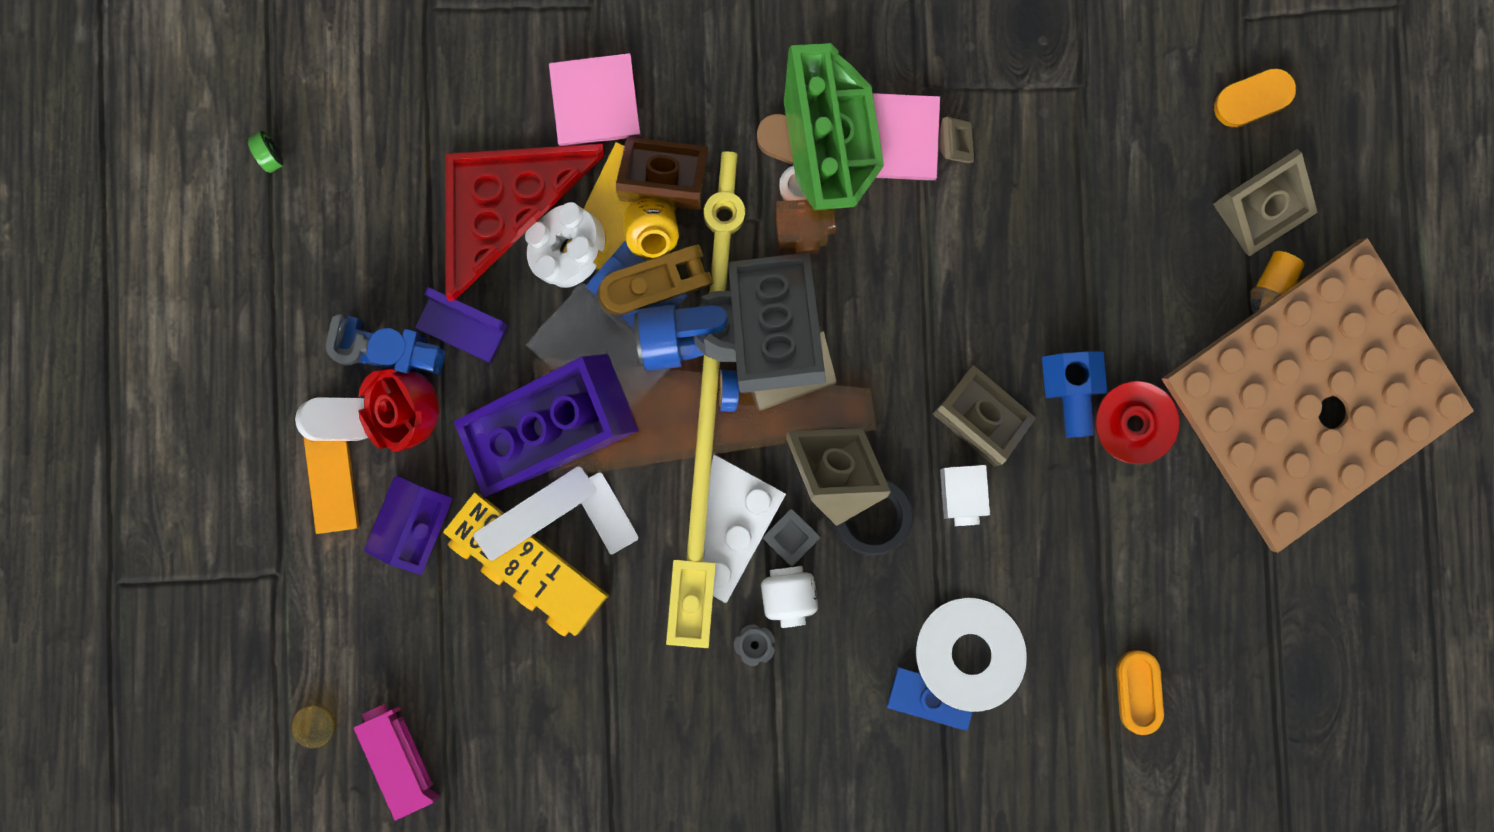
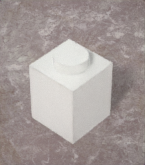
M986 465L940 469L944 519L954 518L955 526L979 525V516L990 515Z

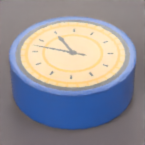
M720 370L718 380L719 411L735 412L739 400L738 374L736 370Z

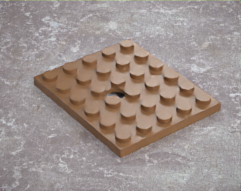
M1368 238L1359 239L1162 378L1269 549L1277 553L1474 412ZM1330 396L1339 398L1346 410L1343 422L1333 429L1326 428L1318 417L1322 411L1321 402Z

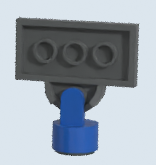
M810 252L728 262L731 291H714L701 296L702 303L699 307L676 309L675 305L672 304L639 308L638 313L634 314L640 366L645 367L646 371L682 367V360L706 355L721 362H737L740 393L826 383Z

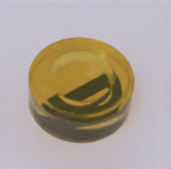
M321 705L303 708L295 715L292 722V733L295 740L307 748H318L327 744L336 732V719L333 713Z

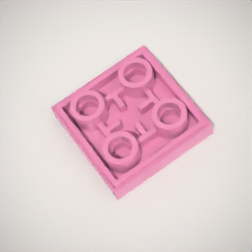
M630 53L549 63L559 146L626 139L627 137H641Z
M873 93L884 167L876 178L936 180L940 97Z

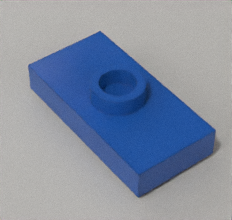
M897 666L886 705L887 708L968 731L973 712L959 710L945 704L929 690L920 673Z

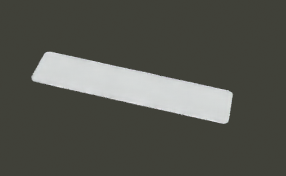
M576 467L475 532L473 537L487 558L493 561L596 494L597 489L583 469Z

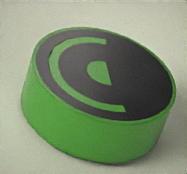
M260 130L248 138V146L252 155L266 172L272 173L284 166V160L278 147L265 131Z

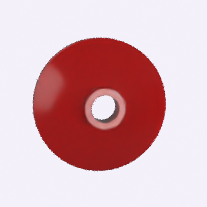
M1128 382L1115 387L1102 399L1096 413V432L1104 449L1114 458L1128 464H1146L1158 460L1172 448L1179 432V415L1173 400L1161 388L1147 382ZM1131 416H1135L1141 421V427L1137 432L1131 431L1127 425L1128 419Z

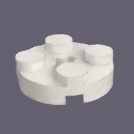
M568 202L550 210L525 233V240L528 243L527 260L529 267L537 277L558 287L567 288L581 283L595 270L597 265L593 261L597 257L598 250L601 252L604 250L605 233L598 218L573 202ZM571 239L572 241L567 244V251L563 254L560 251L561 245L565 240Z

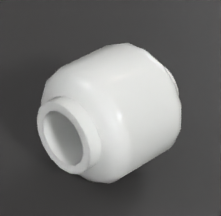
M803 566L769 570L770 577L765 578L761 583L765 616L771 620H780L781 628L806 625L805 617L813 615L818 610L814 576L811 573L803 572Z

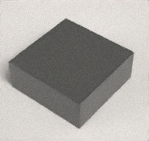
M792 509L763 536V539L791 567L821 538Z

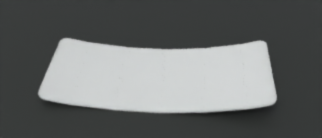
M598 472L589 478L597 489L596 494L581 504L609 553L614 554L637 541L638 535L603 474Z

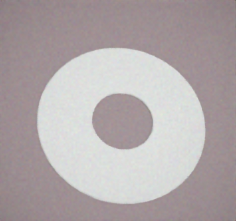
M956 599L937 608L923 624L916 646L917 665L926 686L939 700L963 711L979 712L1001 705L1015 693L1026 669V646L1017 624L1003 609L981 599ZM966 634H975L982 637L991 649V662L988 668L977 675L961 672L955 666L952 659L954 643L958 638Z

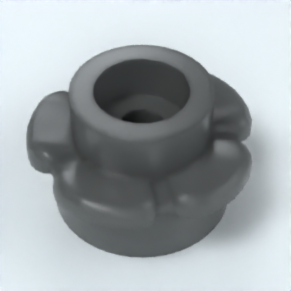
M755 624L747 625L741 630V635L735 638V652L741 656L743 663L750 666H757L759 662H768L775 651L772 646L774 636L765 627L759 628ZM753 641H757L759 643V647L757 649L751 648V643Z

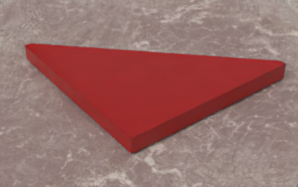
M603 144L446 154V297L448 301H455L604 157Z

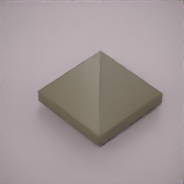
M951 117L942 119L938 135V149L946 159L965 163L974 162L971 122Z

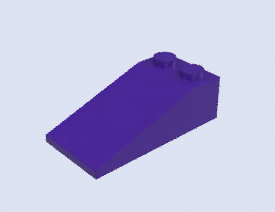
M608 354L582 356L454 421L483 498L490 497L607 447L639 431Z

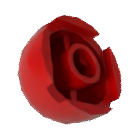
M395 368L376 370L365 377L359 388L358 397L364 396V409L358 410L365 434L375 446L380 449L389 448L392 450L391 452L407 450L427 440L436 428L440 414L439 399L434 386L426 376L414 370L409 374L397 372L394 370Z

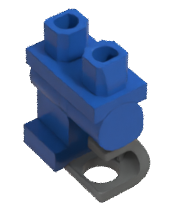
M344 314L332 317L325 349L334 361L345 366L362 363L383 369L395 368V371L409 374L412 370L418 373L423 371L436 375L441 374L446 351L441 350L439 346L427 344V339L418 332L404 329L402 335L391 328H383L373 334L362 331L364 322L358 318Z

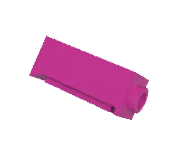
M383 704L362 714L365 722L354 727V730L392 816L396 821L434 803L440 798V795L430 789L433 783L403 716L398 718L396 712L401 710L400 706L388 711L386 705Z

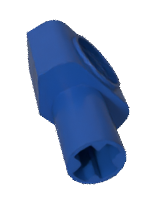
M1076 352L1042 356L1045 398H1062L1065 438L1094 436L1091 395L1107 393L1104 352ZM1069 364H1076L1083 370L1084 380L1081 385H1072L1066 379L1065 369Z

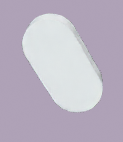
M313 398L304 402L296 412L295 422L297 429L309 440L359 441L368 438L360 422L358 410L364 409V398Z

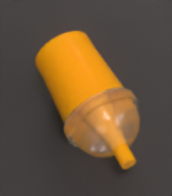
M1273 252L1256 287H1253L1249 294L1250 307L1253 313L1297 284L1305 265L1301 259L1287 252Z

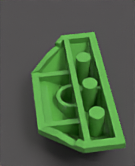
M831 43L791 45L788 52L784 107L795 178L814 210L855 207L884 167L872 87L850 63L838 54L839 51Z

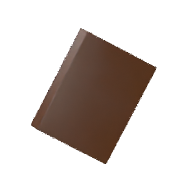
M627 137L616 180V193L619 201L635 202L641 198H655L667 202L671 207L701 210L708 146Z

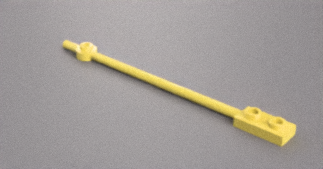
M726 151L721 153L718 193L713 194L707 200L704 207L705 223L714 232L711 278L714 284L710 285L709 293L726 291L731 234L741 228L745 218L744 204L734 194L738 156L735 152ZM723 209L730 211L732 214L731 219L725 222L720 221L716 216ZM704 355L687 558L686 561L673 560L666 645L709 648L716 563L703 562L720 361Z

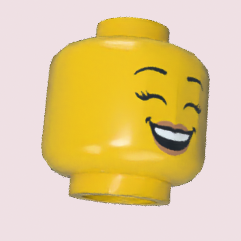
M641 198L631 203L625 210L622 223L626 244L633 254L644 259H654L669 254L675 248L679 238L675 212L667 202L655 198Z

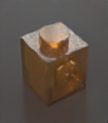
M807 199L775 202L778 249L795 248L796 254L807 252L812 254L820 252V246H827L828 234H835L834 209L814 210Z

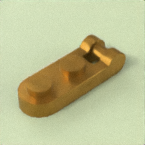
M698 244L612 272L599 284L597 300L601 308L607 313L616 316L625 315L639 308H645L689 292L701 290L714 283L710 272L704 271L700 260L704 256ZM685 264L690 278L681 280L676 266Z

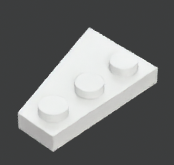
M713 454L703 562L716 563L713 596L727 603L786 494Z

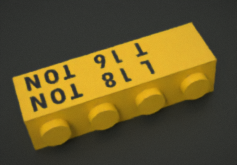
M473 493L443 533L451 538L447 545L466 560L470 555L484 564L480 571L496 584L500 585L505 581L517 590L513 597L531 611L537 606L549 615L545 622L559 634L565 637L570 632L577 636L609 594L533 535L495 560H489L473 535L503 515L504 512L488 499L483 498L481 494Z

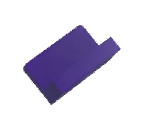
M428 287L424 295L429 300L415 328L492 364L509 326L503 321L460 301H448L446 295Z
M394 476L364 552L388 565L422 575L453 498L417 485L402 477Z

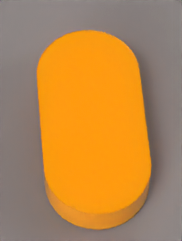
M1270 69L1229 85L1215 99V115L1221 123L1229 127H1240L1284 109L1292 102L1296 94L1295 82L1286 71Z
M1140 650L1129 651L1119 659L1116 667L1120 719L1128 730L1139 735H1147L1155 732L1161 726L1164 718L1161 670L1158 661L1151 654Z

